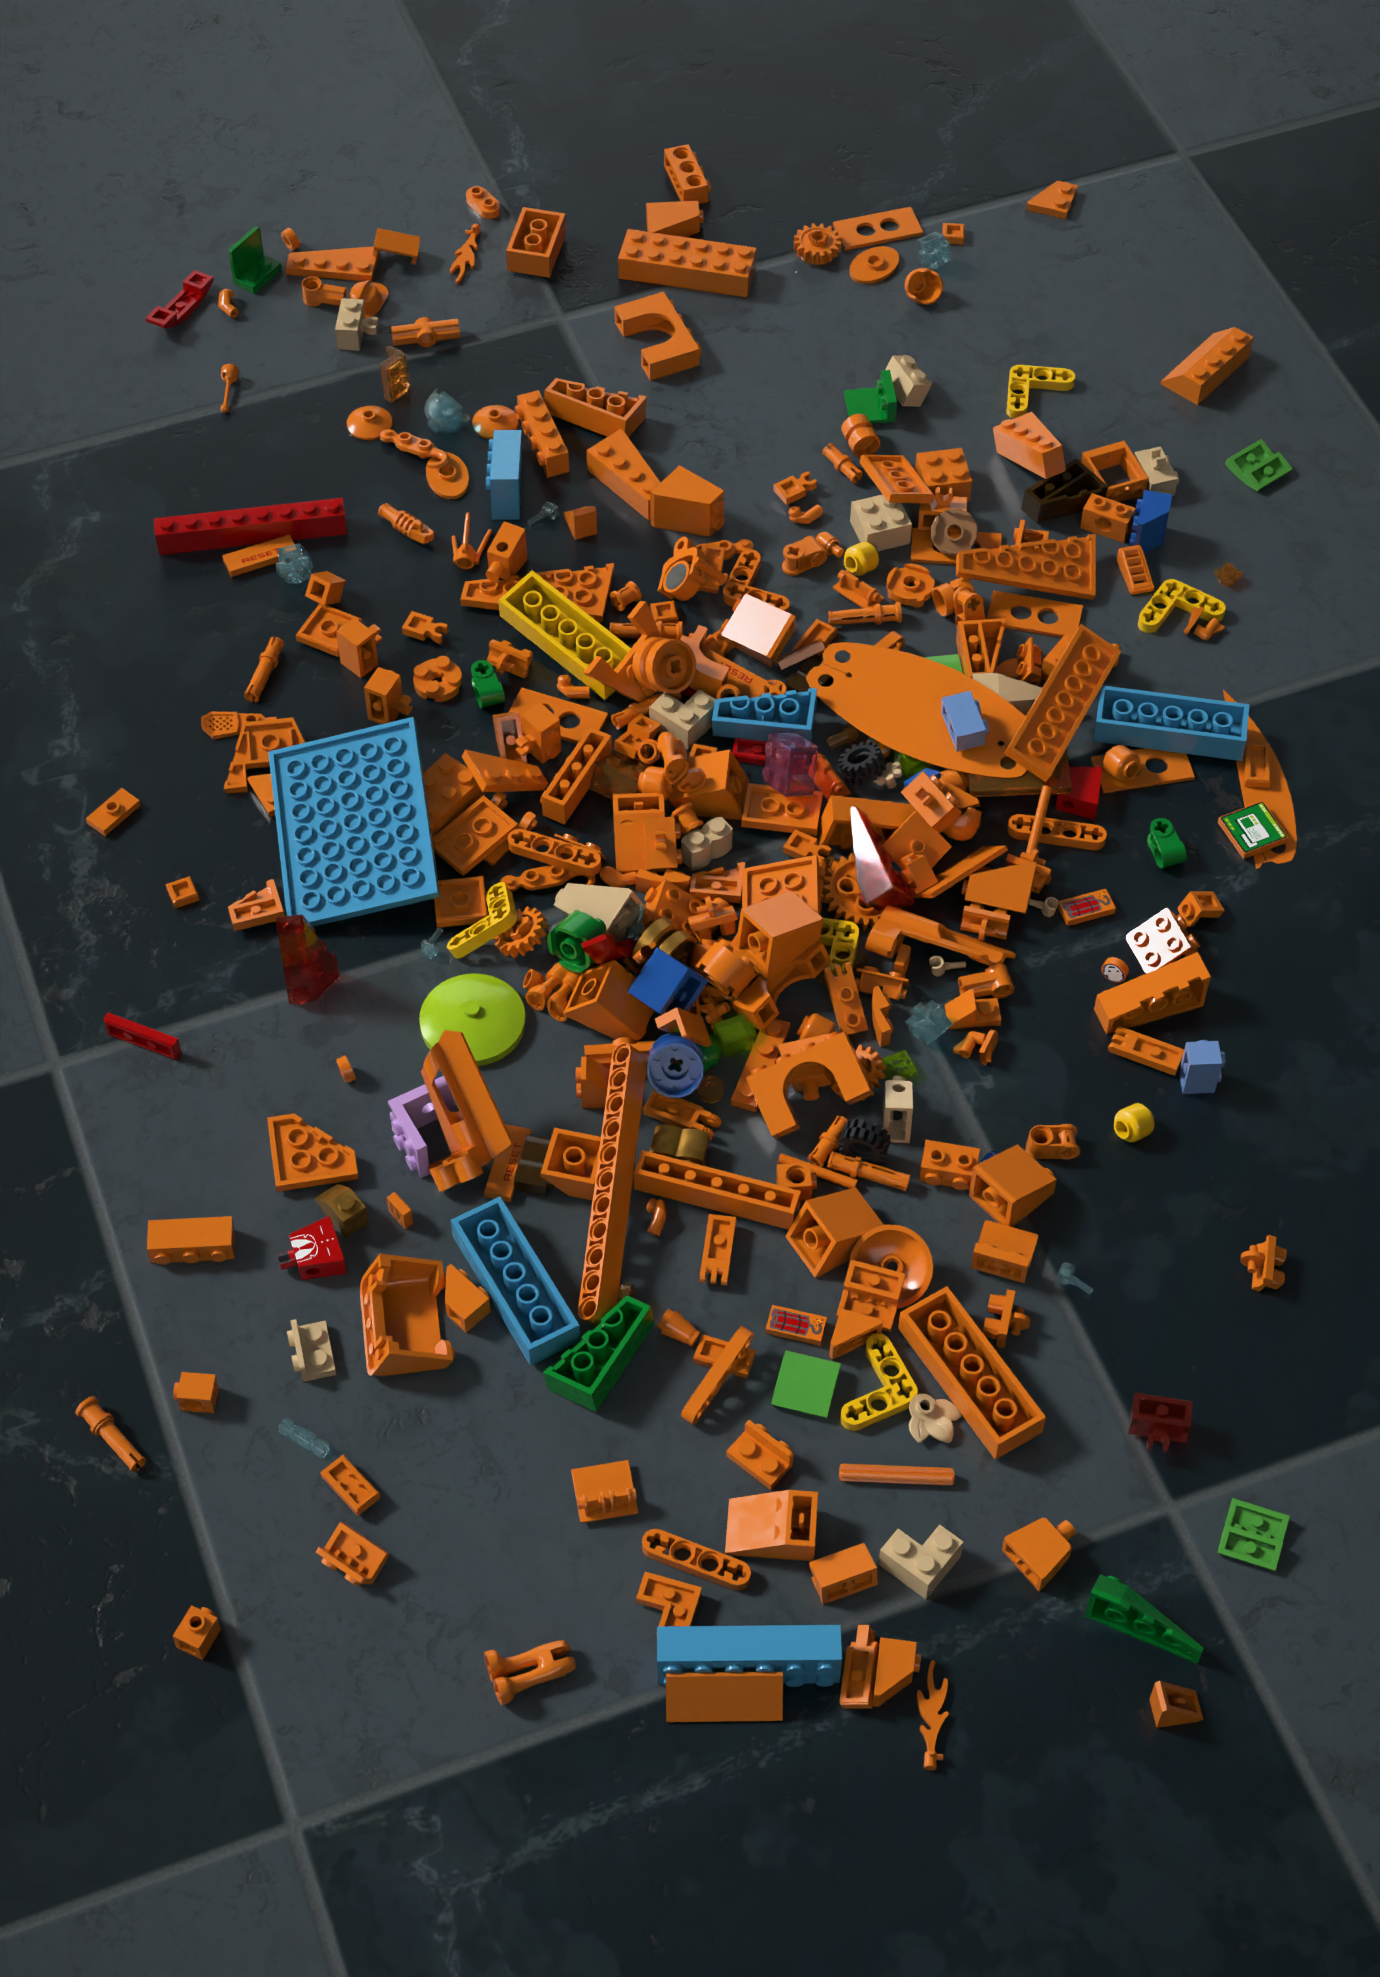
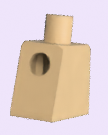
M894 1076L890 1080L885 1081L883 1129L888 1131L887 1135L891 1136V1142L910 1143L913 1114L912 1082L906 1081L901 1076ZM893 1111H900L902 1119L893 1120Z

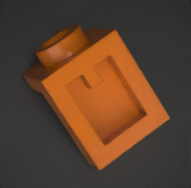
M1190 891L1178 906V911L1187 922L1188 927H1193L1200 917L1220 918L1225 911L1213 891Z

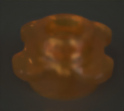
M1224 563L1222 568L1215 569L1214 576L1218 578V582L1221 585L1230 587L1236 583L1237 579L1242 578L1243 573L1237 570L1232 563Z

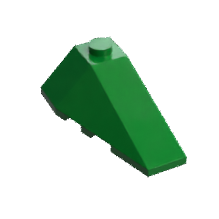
M1100 1574L1091 1591L1084 1617L1198 1664L1204 1649L1203 1646L1132 1588L1123 1584L1120 1579Z

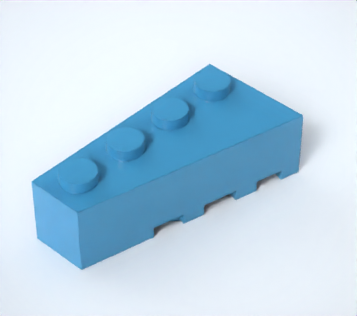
M494 430L493 439H489L486 490H491L492 520H520L522 430Z
M810 688L807 692L796 693V690L786 691V694L780 695L765 693L761 694L760 697L753 698L739 696L715 699L712 716L713 736L811 746L817 708V688Z

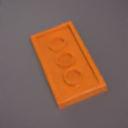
M861 455L860 464L889 503H933L934 494L904 455Z

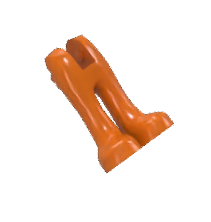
M662 732L658 737L657 749L662 753L664 759L663 771L669 784L677 782L679 791H698L706 783L705 772L698 767L689 769L683 741L676 739L674 734L670 732Z
M559 1640L546 1643L513 1657H502L496 1650L485 1651L484 1658L491 1682L494 1683L495 1694L500 1705L503 1706L510 1703L517 1693L525 1689L564 1677L575 1670L576 1663L574 1657H566L554 1661L555 1658L561 1657L570 1651L571 1648L567 1641ZM538 1666V1668L510 1678L506 1677L528 1667Z

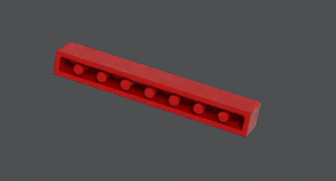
M343 498L154 518L155 538L159 555L255 545L289 534L292 540L347 534Z

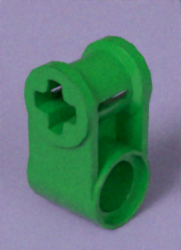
M485 660L474 662L471 667L473 676L471 684L479 707L484 708L505 702L503 687L500 681H498L491 663Z
M1165 818L1153 820L1150 825L1147 844L1155 857L1158 867L1165 868L1186 862V849L1174 830L1172 823Z

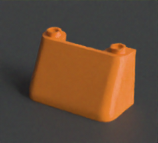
M379 1254L363 1275L360 1284V1299L366 1367L369 1375L383 1377L446 1369L453 1362L455 1356L454 1347L451 1346L448 1340H441L436 1296L446 1286V1273L443 1272L442 1261Z

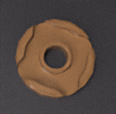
M950 508L945 510L934 519L931 526V539L934 546L947 556H956L959 551L970 550L973 548L978 537V527L975 520L968 512L962 509ZM950 527H958L961 530V535L955 539L949 537L947 531Z

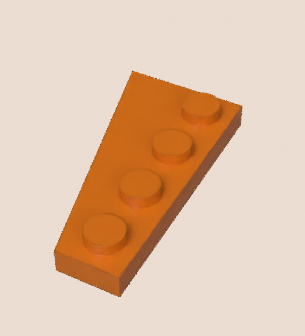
M374 246L289 253L285 270L287 275L314 276L351 281L370 280L373 282L381 252L378 250L377 256H372Z

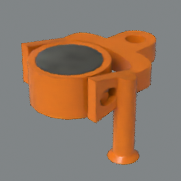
M681 537L674 546L673 557L663 565L657 591L669 599L675 597L680 601H686L692 598L698 591L701 583L705 582V573L716 580L718 585H723L726 582L728 574L721 573L703 560L704 553L700 548L694 546L693 541L687 537Z

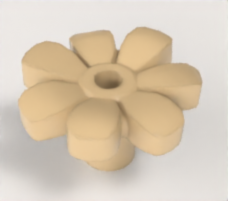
M899 762L887 763L886 770L882 771L883 774L881 776H876L877 779L873 782H876L879 786L886 783L889 789L896 787L895 778L903 775L901 764Z

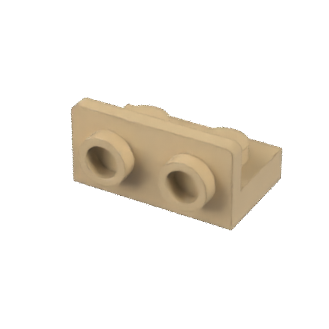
M296 1319L291 1320L292 1330L287 1331L290 1348L296 1347L297 1355L292 1356L295 1373H301L303 1382L336 1375L326 1320L302 1326L297 1325Z

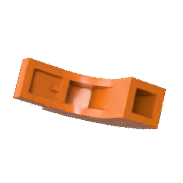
M698 625L694 633H690L688 637L682 635L680 639L690 646L696 659V672L689 686L696 691L700 689L716 699L718 689L726 685L730 667L711 661L702 654L700 648L705 641L708 628Z

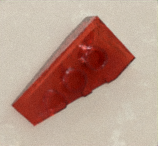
M303 914L276 917L289 1004L314 1002L340 977L337 957L334 953L331 954L327 950V945L324 941L319 940L315 929Z

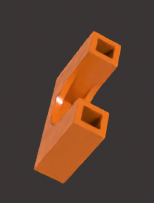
M664 292L615 306V324L623 337L646 330H660L671 336L664 343L641 349V367L650 381L700 365L701 346L698 342H695L690 328H686L682 315L676 312L673 301L668 299Z
M832 1032L824 1037L825 1041L816 1045L814 1042L806 1044L800 1048L801 1052L793 1056L785 1054L775 1060L776 1064L766 1067V1065L759 1066L751 1071L752 1075L746 1077L772 1137L778 1139L801 1128L788 1099V1087L793 1076L805 1067L822 1066L829 1069L837 1081L845 1102L849 1105L874 1094L853 1045L845 1032Z

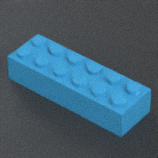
M1102 685L1097 704L1093 742L1242 761L1247 740L1249 704Z
M497 1197L451 1219L452 1236L482 1287L489 1294L491 1302L530 1366L580 1342V1327L577 1320L501 1197Z
M841 1625L657 1627L658 1685L666 1687V1673L783 1672V1683L790 1687L802 1686L804 1683H816L818 1686L826 1687L840 1682L842 1665Z

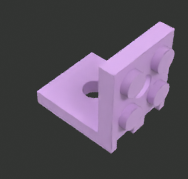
M444 1076L435 1079L437 1088L448 1111L455 1112L453 1095ZM424 1084L388 1101V1105L392 1110L390 1112L392 1131L395 1134L393 1136L395 1144L400 1151L404 1149L407 1155L405 1159L410 1170H416L420 1178L430 1175V1171L428 1169L427 1145L417 1129L438 1119Z

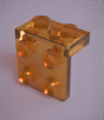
M616 751L596 762L589 789L612 800L613 794L640 793L638 789L639 775L646 768L653 766V763L646 764L637 758L633 759Z

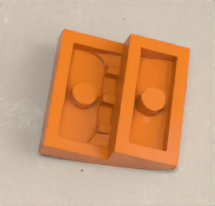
M851 1260L836 1318H838L841 1308L880 1318L883 1323L882 1330L891 1333L904 1284L905 1273Z

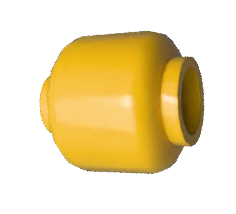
M860 542L853 545L844 554V566L855 576H862L873 571L879 563L876 548L868 542Z
M1132 1104L1119 1110L1115 1115L1114 1130L1120 1138L1131 1143L1143 1139L1154 1130L1153 1113L1143 1104Z

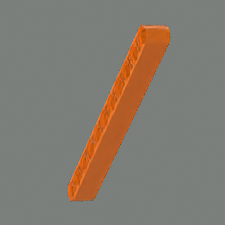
M627 1043L619 1044L614 1049L611 1058L578 1306L579 1317L595 1327L617 1305L648 1060L646 1055Z

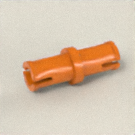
M833 443L828 444L831 449L826 446L822 454L834 464V468L838 472H842L852 483H857V480L862 478L863 472L851 462V458L848 455H844Z
M843 1116L835 1118L827 1132H823L820 1135L819 1143L812 1153L809 1154L808 1160L810 1163L823 1167L831 1152L839 1148L840 1136L846 1122L849 1120Z

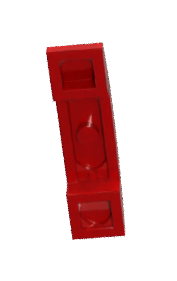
M194 270L183 281V290L164 308L157 306L145 318L146 322L164 329L172 328L182 323L200 305L214 281L213 277Z
M603 934L585 941L581 945L592 960L602 965L612 960L619 962L626 957H632L636 941L627 939L615 943L613 935Z

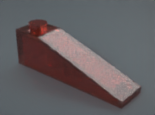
M854 805L850 808L857 883L861 890L859 894L861 900L867 907L871 906L877 911H883L888 905L901 908L915 904L903 876H898L890 866L894 862L890 854H887L885 849L878 845L881 843V839L867 814Z

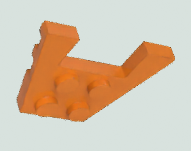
M640 601L627 617L642 635L616 669L613 670L603 657L596 656L584 671L586 676L598 680L599 683L615 689L618 693L637 703L645 701L657 692L640 686L632 670L633 656L637 647L650 637H661L650 608L645 601Z
M293 717L243 722L235 748L234 759L230 764L229 775L224 784L225 794L248 792L246 769L270 767L269 751L305 743Z

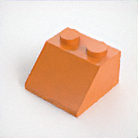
M554 1128L540 1173L541 1177L568 1196L593 1201L601 1137Z

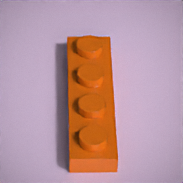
M775 1018L763 1031H759L732 1095L731 1105L757 1112L759 1106L746 1077L752 1075L751 1071L759 1066L766 1065V1067L776 1064L775 1060L780 1056L778 1044L785 1043L791 1029L790 1022Z

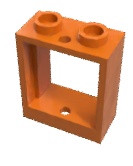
M1125 441L1082 452L1081 463L1104 483L1105 481L1098 471L1117 465L1122 466L1131 480L1108 487L1106 498L1122 502L1143 496L1144 490H1147L1149 478Z

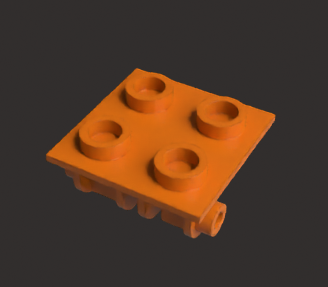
M628 1460L571 1469L580 1524L638 1514L636 1491L633 1487Z

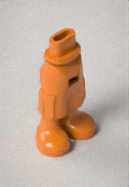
M595 962L594 964H592V965H591L588 969H586V970H589V969H591V968H594V966L596 965V962ZM556 963L545 976L546 981L530 988L526 993L525 999L527 1003L538 1011L543 1010L547 1005L548 1012L552 1018L559 1022L566 1021L568 1017L563 1013L581 972H571L559 963ZM553 990H558L557 992L551 995Z

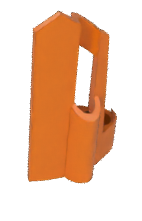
M888 905L883 910L881 918L878 919L870 931L865 945V950L893 959L895 954L899 952L904 937L908 936L927 944L931 943L966 954L972 960L989 966L1002 964L1006 957H1016V954L1012 951L979 941L976 938L948 929L941 923Z
M450 1030L443 1031L439 1041L429 1051L421 1070L423 1080L451 1155L428 1166L439 1192L483 1173V1166L513 1144L463 1032ZM440 1069L459 1108L457 1112L448 1111L435 1083V1077Z

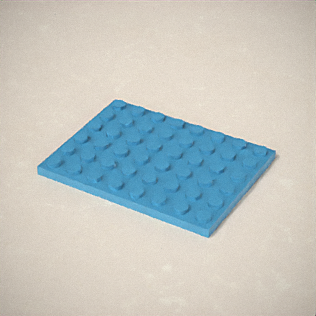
M414 717L268 752L287 923L291 932L440 897L417 725Z

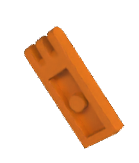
M846 962L844 963L845 974L842 973L840 964L834 965L835 976H832L830 967L824 968V974L840 1033L845 1032L847 1035L865 1032L868 1030L851 964Z
M1120 1026L1116 1028L1115 1035L1111 1039L1112 1043L1108 1046V1051L1174 1076L1177 1073L1184 1053L1182 1048Z
M709 1214L699 1282L705 1283L706 1273L711 1274L710 1284H716L717 1275H722L721 1285L727 1286L736 1217Z

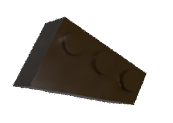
M1076 458L1065 465L1066 471L1048 479L1044 478L1026 489L1021 510L1036 523L1083 511L1092 493L1106 498L1108 486Z

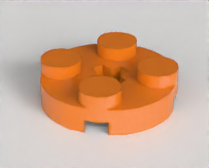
M904 564V568L898 570L895 567L887 576L886 588L888 598L891 601H900V604L915 608L922 607L924 602L931 598L935 581L930 576L928 569L921 565ZM910 582H911V583H914V586H912V587L907 586V585H909Z
M446 656L427 660L414 668V689L421 698L426 700L427 697L434 698V702L450 700L458 694L459 687L462 685L461 670ZM435 678H442L441 682H438L437 680H432Z

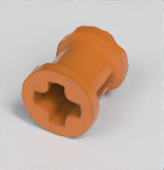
M632 581L628 582L619 591L610 593V600L618 611L625 610L628 604L633 601L637 602L642 598L639 588Z

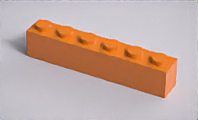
M641 1150L634 1170V1190L788 1230L800 1209L801 1191L644 1150Z

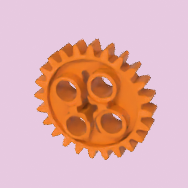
M863 852L860 853L859 858H856L853 853H850L848 860L841 856L839 863L834 861L824 876L822 894L825 896L823 903H830L827 909L828 912L836 911L834 919L842 916L844 921H850L856 925L861 924L863 931H866L868 924L873 928L888 905L901 909L905 899L903 898L905 889L901 888L903 880L897 879L899 872H890L892 864L882 865L883 858H880L877 862L874 861L873 854L868 859H865Z

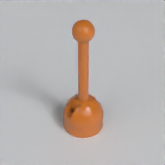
M225 364L221 368V379L226 383L224 403L220 407L223 413L229 412L230 386L239 378L240 370L233 364Z

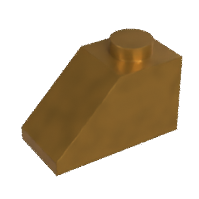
M336 1184L315 1198L316 1203L327 1216H330L331 1221L345 1238H348L369 1224L366 1206L351 1188Z

